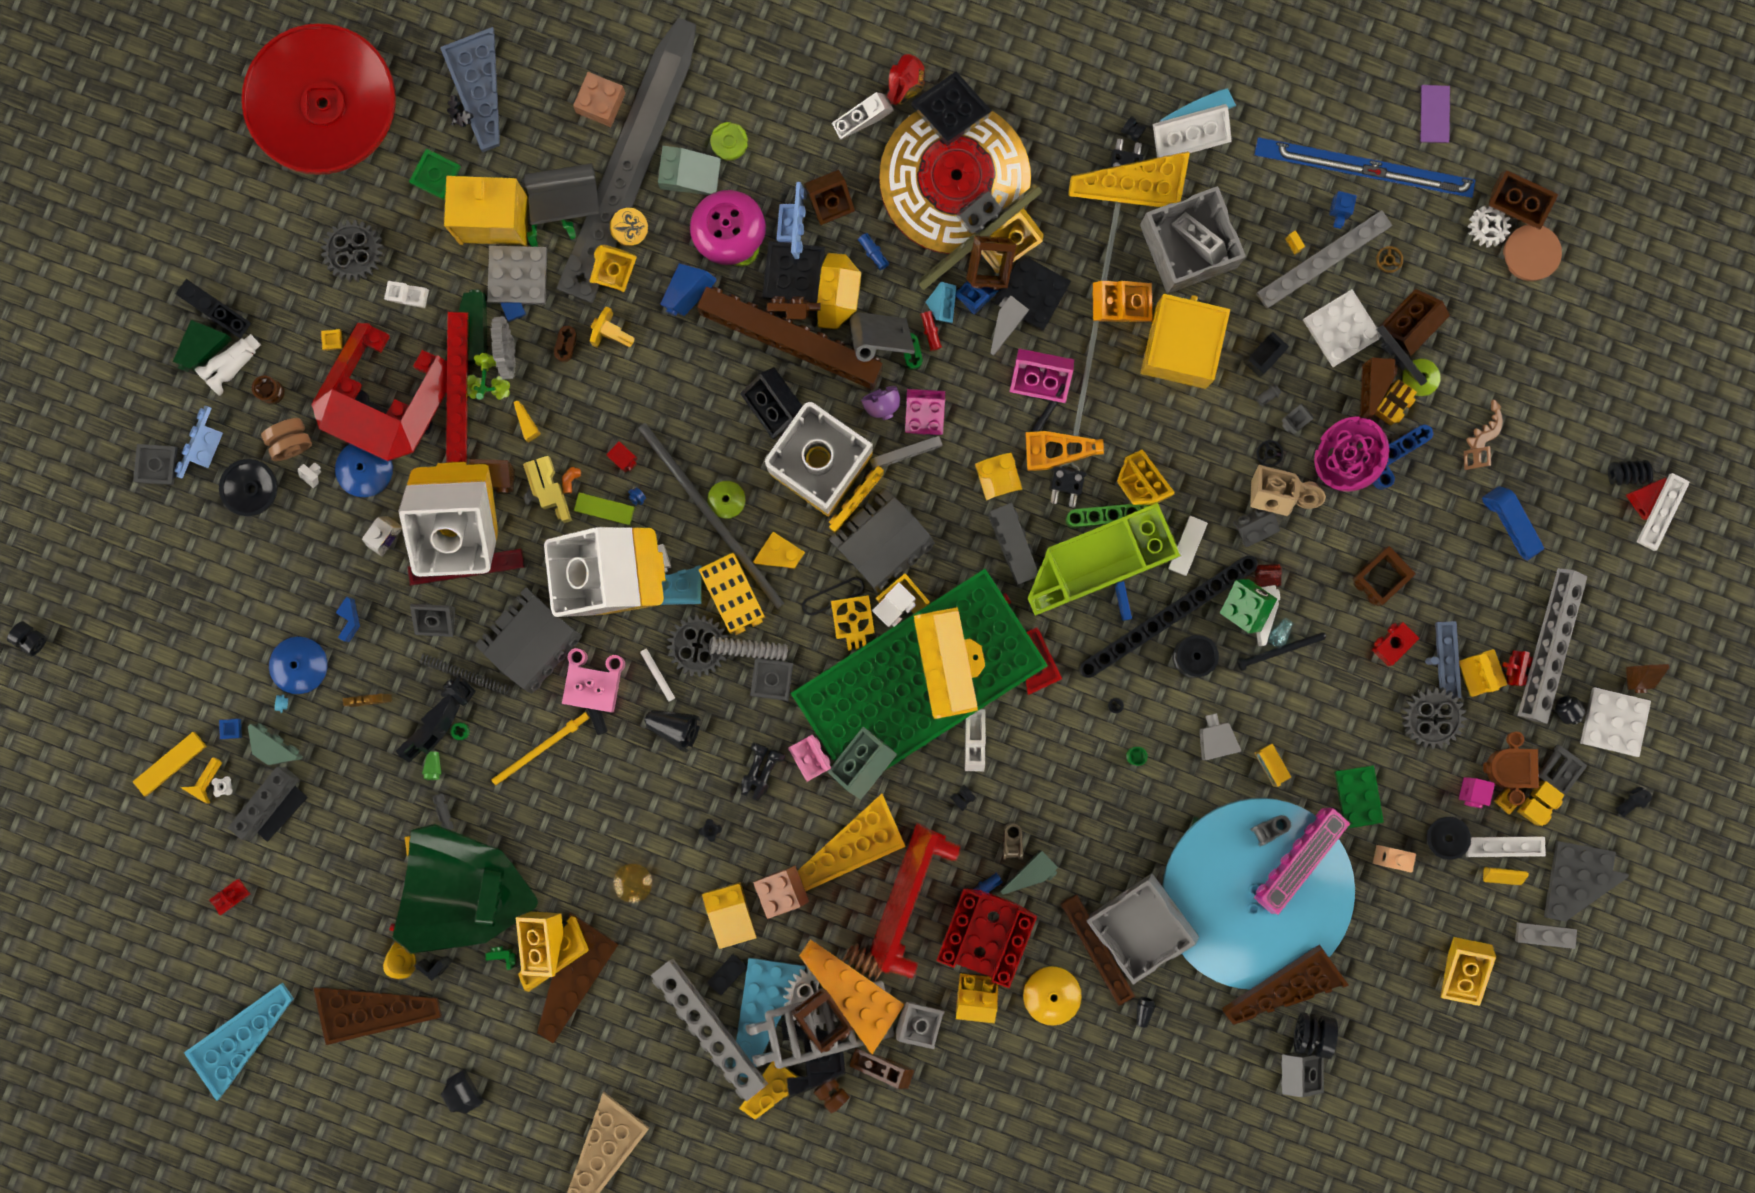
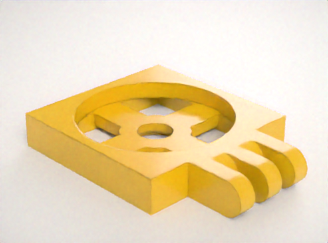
M869 595L831 601L836 638H846L848 651L852 650V642H855L856 650L859 649L858 641H862V647L867 645L865 635L874 633ZM854 601L864 604L867 611L858 612L855 610ZM843 603H847L848 612L845 615L837 616L838 608ZM854 613L856 615L855 621L849 619L850 614ZM863 619H869L866 628L859 632L858 622ZM847 622L850 624L851 633L841 630L838 623Z

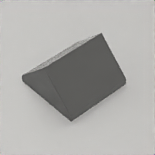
M426 604L410 605L415 635L454 636L456 607Z

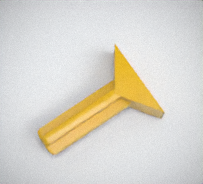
M213 757L195 786L180 788L204 803L210 804L205 790L222 765L221 760Z

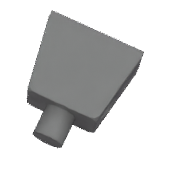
M1217 713L1207 715L1208 727L1200 729L1202 760L1241 752L1230 724H1219Z

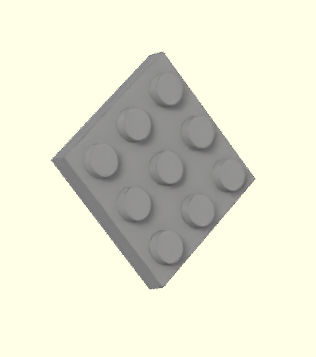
M489 246L487 302L492 304L507 302L546 305L547 247Z

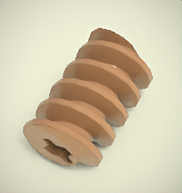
M858 943L854 946L851 945L842 961L849 960L848 966L855 964L854 970L856 971L861 968V975L868 972L867 979H871L874 976L875 982L882 971L875 959H871V951L865 955L866 948L863 947L858 950Z

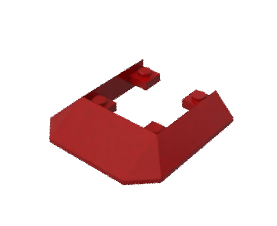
M357 323L311 404L318 428L386 461L414 453L447 393V361L438 355L435 356L422 350L413 367L425 373L426 376L410 405L394 399L389 410L384 414L355 400L362 388V384L349 377L366 347L381 353L390 336L372 327L369 323Z

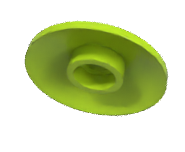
M1427 359L1413 360L1412 362L1418 370L1426 375L1427 382L1420 386L1405 370L1402 374V381L1417 392L1415 396L1432 394L1440 384L1439 369L1433 362Z
M721 481L710 489L707 501L718 517L730 519L742 512L746 498L743 489L738 484L732 481ZM724 496H729L728 502H723Z

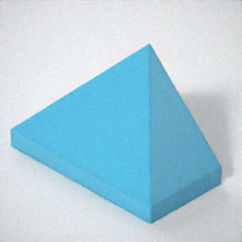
M940 282L927 299L926 304L936 320L953 323L956 285Z

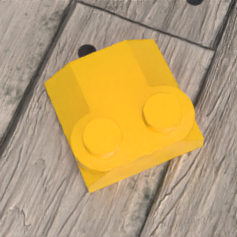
M608 245L598 246L594 252L596 260L589 282L625 292L637 256Z
M1012 453L995 456L975 464L986 501L1000 495L1022 490Z

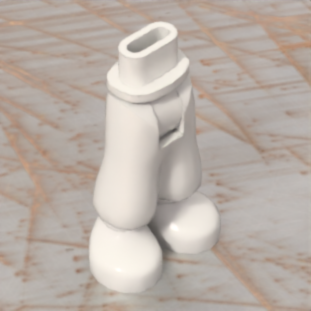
M250 334L245 339L241 338L227 350L210 359L205 367L197 366L194 370L220 396L224 392L222 383L232 380L238 371L252 358V353L255 354V350L261 345Z

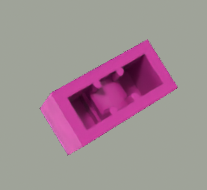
M1464 777L1459 800L1465 801L1464 805L1474 808H1482L1483 805L1490 806L1495 783Z

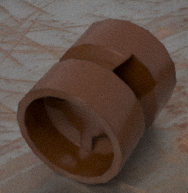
M265 375L259 376L253 381L252 392L256 398L268 404H277L283 399L284 387L277 380Z
M835 1079L818 1086L813 1091L820 1101H825L824 1106L831 1114L837 1111L850 1098L843 1088H838L839 1083Z

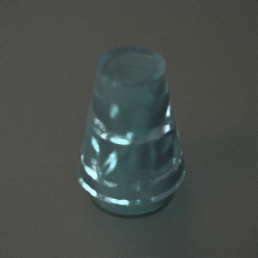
M1284 618L1269 634L1268 641L1274 646L1281 648L1282 645L1286 644L1294 623Z

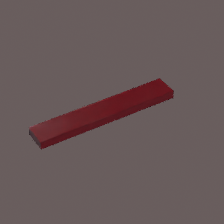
M522 549L494 553L490 570L487 573L416 576L413 574L411 566H408L407 569L410 586L522 569L525 568Z

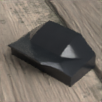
M465 1069L448 1078L446 1086L441 1093L451 1113H468L484 1103Z

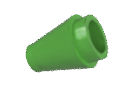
M430 751L427 754L422 772L425 780H439L440 775H442L439 752Z

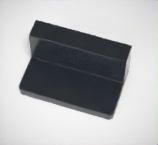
M446 956L433 965L427 959H423L417 962L414 967L433 981L440 977L453 961Z

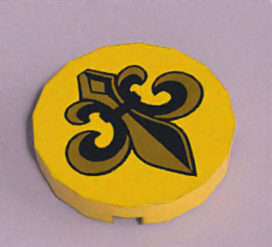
M627 207L620 209L613 215L610 221V232L612 237L621 245L634 246L645 239L648 233V223L640 211Z

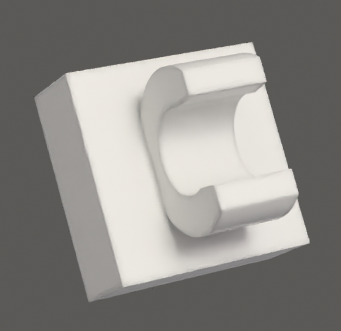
M313 463L309 468L303 464L298 468L299 477L314 488L319 484L318 475L321 473L319 470L321 467L316 463Z

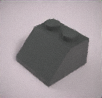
M1296 1052L1282 1054V1094L1303 1098L1324 1093V1058L1316 1057L1315 1053L1311 1055H1305V1053L1298 1054Z

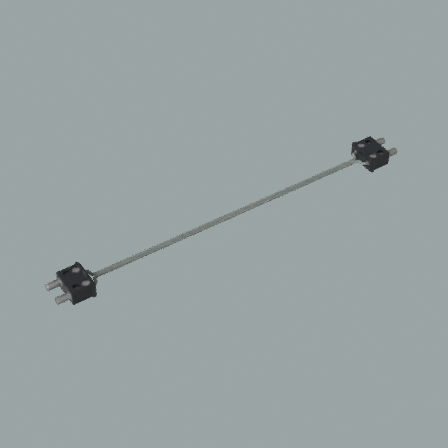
M1117 139L1116 148L1111 152L1108 168L1143 161V155L1140 154L1142 144L1136 143L1134 153L1122 151L1124 140L1121 139L1120 141V139ZM1121 202L1115 203L1101 281H1107ZM1094 321L1073 436H1078L1099 321ZM1071 443L1069 455L1075 454L1077 443ZM1073 462L1053 467L1051 469L1052 476L1049 490L1052 491L1050 502L1057 504L1059 492L1070 494L1069 507L1075 508L1077 496H1080L1082 493L1084 477L1087 474L1080 471L1079 467L1074 465ZM1071 463V466L1077 470L1062 468V466H1068Z

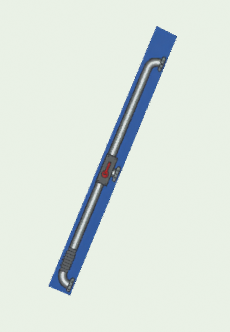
M1258 137L1255 156L1454 195L1473 197L1474 179Z

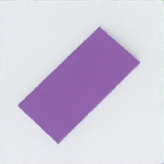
M1421 85V142L1449 143L1450 86Z

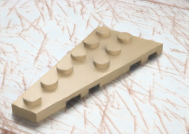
M605 1092L601 1096L567 1193H600L649 1130L647 1125Z

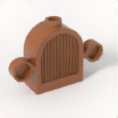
M1515 731L1510 732L1506 737L1509 749H1501L1492 753L1487 762H1484L1483 771L1496 786L1510 788V792L1507 795L1510 804L1521 805L1525 801V794L1519 788H1539L1538 749H1519L1518 747L1524 743V736L1522 733Z

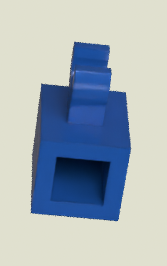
M1341 191L1335 194L1329 212L1330 216L1335 217L1334 228L1341 229L1344 226L1345 219H1348L1353 214L1357 195Z

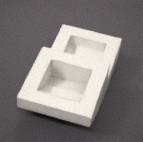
M388 281L384 299L404 305L425 308L429 290L423 287L409 286L405 283Z

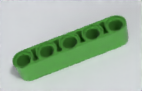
M1125 504L1074 509L1067 514L1065 522L1070 528L1103 526L1115 521L1108 517L1109 511H1115L1117 513L1116 520L1127 516L1128 509H1133L1137 512L1151 505ZM1091 512H1094L1098 515L1097 522H1093L1089 519V514ZM1070 515H1078L1079 523H1072Z

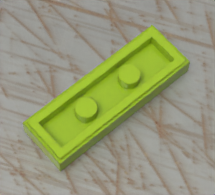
M579 493L574 511L630 526L635 507Z

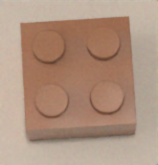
M587 72L573 107L577 114L611 127L626 93L622 85Z
M796 866L753 882L767 919L799 908L809 902Z

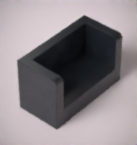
M1272 332L1244 363L1261 378L1290 346Z

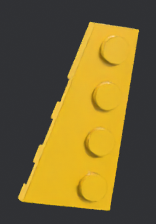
M880 466L869 472L863 485L860 484L853 492L855 495L851 500L847 499L841 506L843 510L840 514H835L831 518L829 529L834 533L839 530L883 477L884 470Z
M573 916L567 920L568 923L563 928L556 973L589 951L576 917ZM521 971L518 973L523 989L527 992L550 978L522 975Z

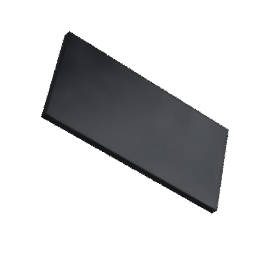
M294 786L258 831V834L268 842L308 797Z

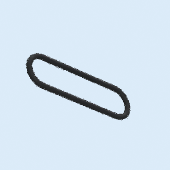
M857 577L845 580L839 584H836L828 589H825L819 593H816L806 598L802 603V609L805 614L810 616L821 613L827 609L832 608V605H829L816 612L809 613L805 609V603L812 598H815L852 580H858L862 585L861 590L858 593L849 596L845 599L854 598L864 591V582Z

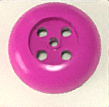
M721 190L705 197L695 208L690 222L691 238L696 249L710 261L722 265H733L750 258L762 244L766 232L765 218L759 205L748 195L735 190ZM735 212H739V214H738L737 217H732V216H731V214H734ZM716 214L720 215L717 220L712 218ZM739 228L741 231L734 235L735 229ZM721 231L722 236L719 238L715 237V232Z
M1349 417L1335 423L1321 437L1322 441L1318 450L1315 451L1314 457L1316 472L1325 484L1339 491H1357L1371 485L1384 471L1389 458V442L1382 428L1374 421L1361 417ZM1359 443L1363 444L1362 448H1358ZM1334 448L1332 456L1328 457L1329 450Z

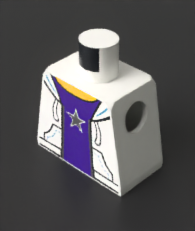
M389 516L377 517L362 540L366 546L383 557L401 532L402 526Z

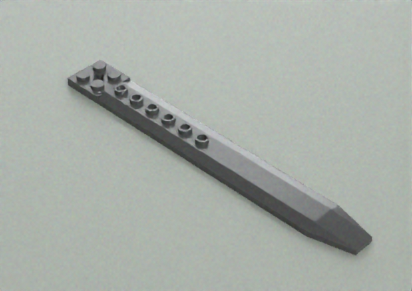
M678 18L656 47L597 190L599 214L586 217L572 254H570L556 288L558 291L593 304L600 284L589 282L596 260L594 252L600 245H608L615 248L618 242L612 237L610 232V221L613 215L620 209L633 207L691 65L696 24ZM584 274L587 280L582 281L581 284L578 283L577 277Z

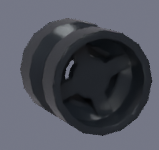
M1131 116L1121 129V132L1125 135L1128 134L1134 142H1137L1147 126L1139 124L1137 119Z
M965 785L960 787L958 793L950 796L962 811L967 808V804L977 799Z

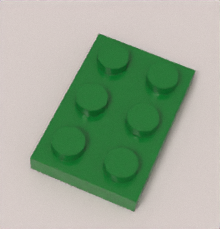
M1374 765L1334 771L1342 817L1350 823L1347 829L1384 823Z

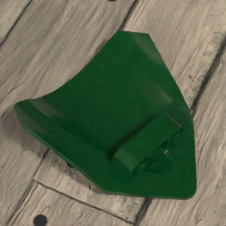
M436 824L411 830L404 888L392 939L411 954L487 943L516 923V917L533 911L537 907L538 899L502 850Z

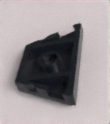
M1383 324L1379 326L1376 331L1378 338L1382 342L1381 348L1387 354L1389 353L1390 356L1394 357L1395 365L1398 368H1401L1403 371L1405 370L1420 386L1424 385L1427 382L1426 378Z

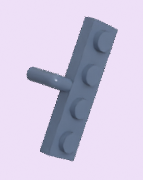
M1456 621L1436 622L1437 657H1428L1425 663L1427 665H1438L1439 690L1444 687L1446 693L1450 690L1453 692L1452 696L1457 695L1459 698H1462Z

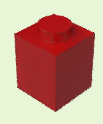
M620 441L606 454L625 473L627 470L631 471L637 465L636 461L638 458Z

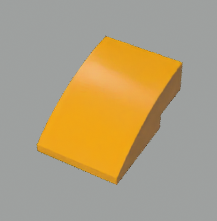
M1131 281L1094 282L1093 321H1152V283Z

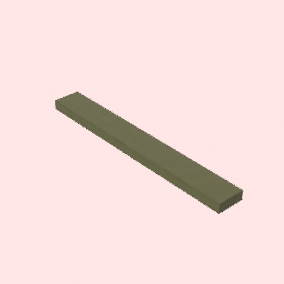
M1032 185L1003 209L995 220L986 223L985 228L981 232L974 233L918 279V285L922 290L926 289L972 251L975 235L990 236L1040 195L1042 190L1037 185Z

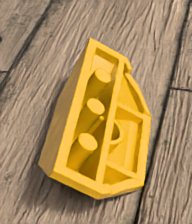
M827 253L823 262L817 303H821V311H817L819 328L838 329L857 311L862 273L846 254Z
M1143 449L1125 457L1117 482L1133 505H1154L1175 494Z

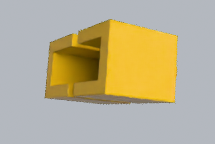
M1539 781V788H1534L1529 794L1533 798H1526L1517 812L1534 825H1546L1551 820L1552 810H1556L1561 806L1565 795L1547 781Z

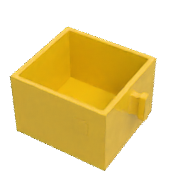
M447 176L444 226L460 245H463V243L523 245V247H527L529 198L516 178Z
M1163 294L1155 307L1140 374L1206 389L1215 380L1230 309L1198 302V297L1193 295L1190 299Z

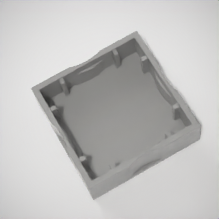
M1153 873L1092 912L1087 919V923L1101 942L1112 952L1116 962L1132 984L1155 971L1162 963L1174 959L1196 945L1199 938Z

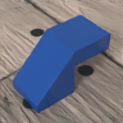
M346 597L336 611L338 615L348 620L338 638L344 642H350L359 629L360 623L355 600Z

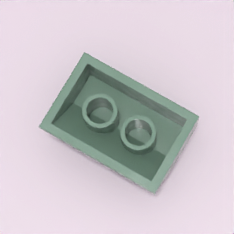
M862 727L832 765L831 769L828 770V773L848 792L861 800L897 754L869 730Z

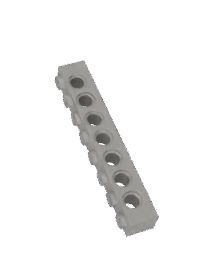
M1557 569L1518 716L1530 721L1548 724L1587 576L1575 570Z
M674 959L669 960L651 975L654 985L658 989H662L665 993L664 998L670 1005H674L677 1009L676 1014L678 1017L687 1022L690 1033L699 1038L703 1050L709 1051L712 1055L713 1063L718 1068L721 1067L724 1071L725 1079L729 1083H733L737 1088L735 1091L741 1099H745L747 1102L768 1084ZM669 979L676 981L675 989L669 986ZM681 994H684L688 997L687 1004H683L681 1002ZM693 1010H697L700 1013L699 1020L693 1018ZM705 1026H709L712 1029L711 1035L705 1034ZM716 1042L723 1043V1051L717 1050ZM729 1057L735 1059V1067H731L728 1064ZM740 1073L748 1076V1082L744 1083L740 1080Z

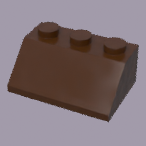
M1506 170L1501 172L1492 190L1488 206L1541 230L1559 194Z
M1415 289L1382 324L1407 355L1412 356L1450 315L1443 301Z

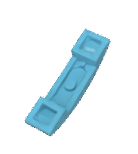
M1227 88L1202 97L1161 119L1160 122L1226 104L1228 109L1236 106Z

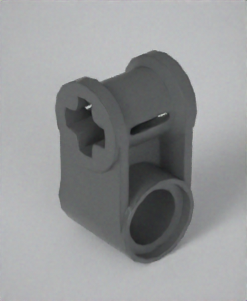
M1280 815L1262 822L1250 830L1255 833L1259 840L1258 845L1261 847L1289 831L1291 821L1288 817ZM1277 820L1282 821V823H1283V829H1282V830H1279V829L1277 828V826H1276Z

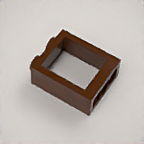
M975 235L966 277L972 287L978 289L990 287L995 290L1008 288L1017 246L1011 238ZM982 250L1003 251L998 276L977 275Z
M1388 546L1383 548L1351 579L1359 591H1364L1368 596L1367 600L1372 605L1382 606L1416 573ZM1384 558L1402 579L1381 597L1363 577Z
M824 988L818 990L791 1011L815 1048L821 1053L831 1050L835 1042L839 1039H845L853 1029L828 991ZM824 1002H827L841 1025L821 1041H818L803 1018Z

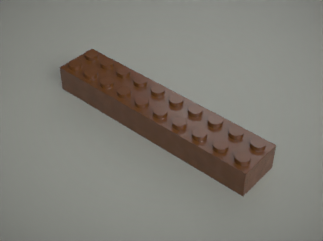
M706 286L697 306L700 316L874 391L883 370V363L880 362L881 359L874 356L867 362L860 361L856 357L854 347L849 349L845 347V343L839 340L833 342L827 339L828 336L823 333L817 332L815 334L810 332V328L801 324L796 326L792 324V320L786 319V317L780 319L772 311H767V309L762 311L757 309L758 306L751 302L743 303L739 297L733 294L727 296L717 287L712 286V288Z

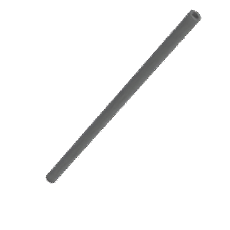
M646 423L642 424L638 428L776 609L784 605L785 603L651 429Z

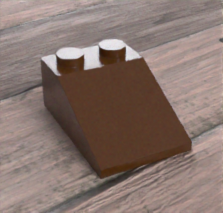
M1371 358L1362 365L1361 418L1368 419L1376 412L1394 376L1397 375L1395 359Z

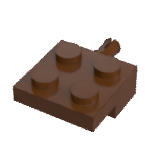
M773 296L767 303V311H786V319H806L809 310L821 311V303H809L808 300H804L803 296H793L791 300L785 299V296Z

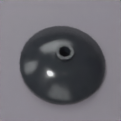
M243 459L234 462L223 472L219 482V494L223 504L231 512L247 517L259 515L270 508L278 491L277 479L273 471L266 464L254 459ZM252 486L255 487V491L253 493L250 492V488Z

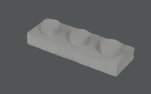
M1517 922L1515 942L1575 949L1577 929Z

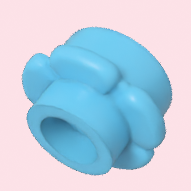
M284 694L282 696L276 695L275 711L283 713V709L287 710L288 698H285Z

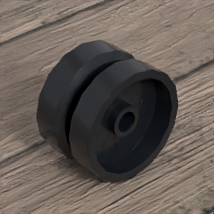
M1193 635L1183 638L1176 644L1172 660L1179 673L1186 677L1198 678L1210 674L1216 668L1219 652L1211 639L1203 635ZM1195 653L1198 654V657L1196 658V660H1195L1194 657H1193V655H1194Z
M1446 816L1437 819L1431 824L1427 832V842L1430 850L1436 856L1442 859L1454 860L1461 858L1467 853L1471 845V833L1468 826L1462 820ZM1446 835H1452L1453 840L1447 842L1445 840Z

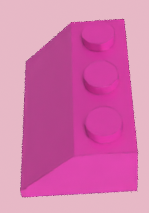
M1018 348L1010 392L1066 403L1074 369V359ZM1061 384H1064V392L1060 397H1057L1056 394Z

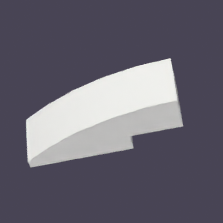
M980 709L966 718L965 771L984 772L985 709Z

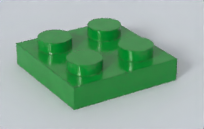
M426 149L409 183L444 200L446 197L447 176H457L461 166Z

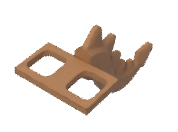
M1491 400V410L1495 412L1492 415V419L1495 422L1489 421V427L1483 425L1482 431L1475 428V437L1466 439L1472 450L1464 451V470L1491 466L1490 446L1485 447V443L1496 438L1502 428L1501 406L1496 400ZM1482 451H1487L1486 463L1481 462ZM1473 453L1474 463L1468 466L1467 456Z

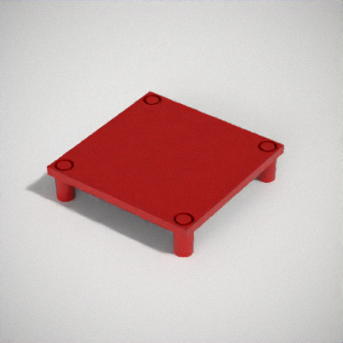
M916 823L870 948L881 971L888 974L891 971L911 979L914 977L918 963L902 957L906 945L900 942L931 857L934 854L956 861L961 847L946 841V835L930 830L920 823Z

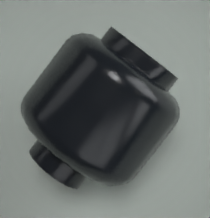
M1567 695L1561 697L1555 706L1556 713L1565 724H1578L1585 715L1583 705L1574 696Z

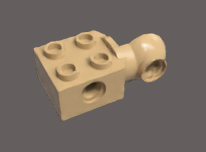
M1258 465L1251 480L1250 507L1288 516L1295 504L1302 508L1312 509L1321 506L1325 502L1326 496L1323 489L1315 482L1308 481L1302 483L1294 473Z

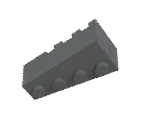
M1009 503L990 511L988 514L989 520L1016 585L1018 586L1035 579L1040 567L1038 562L1033 560L1032 554L1034 553L1030 543L1027 544L1025 530L1023 526H1020L1019 516L1013 504Z

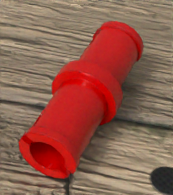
M932 311L920 314L925 328L923 332L927 336L930 351L941 349L942 346L937 333L939 330L935 326Z

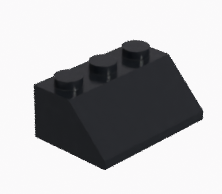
M775 367L760 373L740 393L772 439L785 432L803 407Z

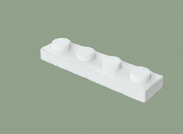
M1673 473L1669 474L1637 543L1653 551L1658 549L1690 483L1689 481Z
M1471 837V845L1466 853V857L1546 856L1545 837Z

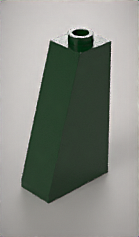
M472 289L469 292L463 293L458 311L468 313V364H475V355L487 353V296L481 290Z

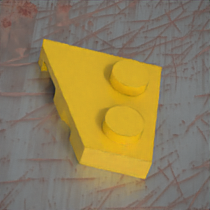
M772 532L753 563L795 569L805 552L775 532Z

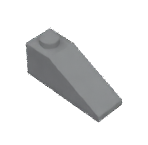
M1012 296L1009 298L1005 297L999 304L1001 309L998 313L991 348L993 356L1029 311L1028 308Z

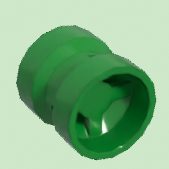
M1131 747L1127 750L1126 759L1131 765L1141 766L1147 761L1148 754L1142 747Z

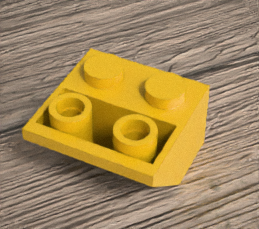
M960 973L956 1019L995 1023L998 1004V984L991 982V977Z

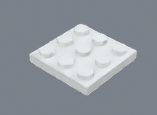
M1353 289L1303 319L1332 367L1337 366L1379 340L1376 331L1377 327Z
M1595 687L1592 688L1580 744L1639 757L1651 701Z

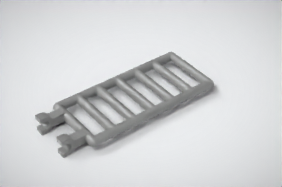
M883 981L873 982L885 991ZM804 1001L766 1011V1021L745 1025L746 1031L750 1036L768 1030L772 1052L752 1056L753 1064H756V1067L774 1061L776 1068L780 1069L863 1046L864 1043L860 1038L856 1039L855 1031L852 1029L848 1035V1042L840 1044L835 1042L831 1050L821 1053L810 1040L812 1052L801 1054L791 1011ZM824 1002L822 1007L827 1031L830 1034L835 1030L831 1008L827 1002ZM811 1012L805 1017L806 1024L817 1038L813 1016ZM785 1015L793 1057L783 1060L773 1017ZM891 1025L882 1040L894 1036L893 1025Z

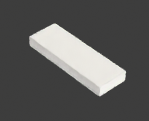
M1189 516L1177 545L1181 557L1171 560L1168 567L1169 570L1187 576L1208 524L1207 522Z

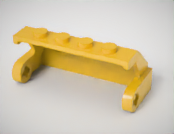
M958 607L914 616L934 719L978 711L972 678L978 677L985 667L982 646L971 639L964 640ZM973 655H978V659L974 660Z

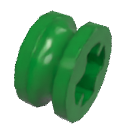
M456 723L452 726L451 735L456 740H464L469 736L470 729L465 723ZM458 726L465 729L462 737L460 734H456Z

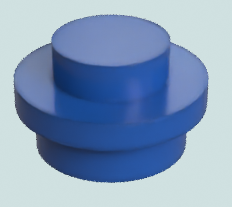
M637 487L630 489V495L628 496L630 501L635 505L644 504L643 501L646 497L643 492Z

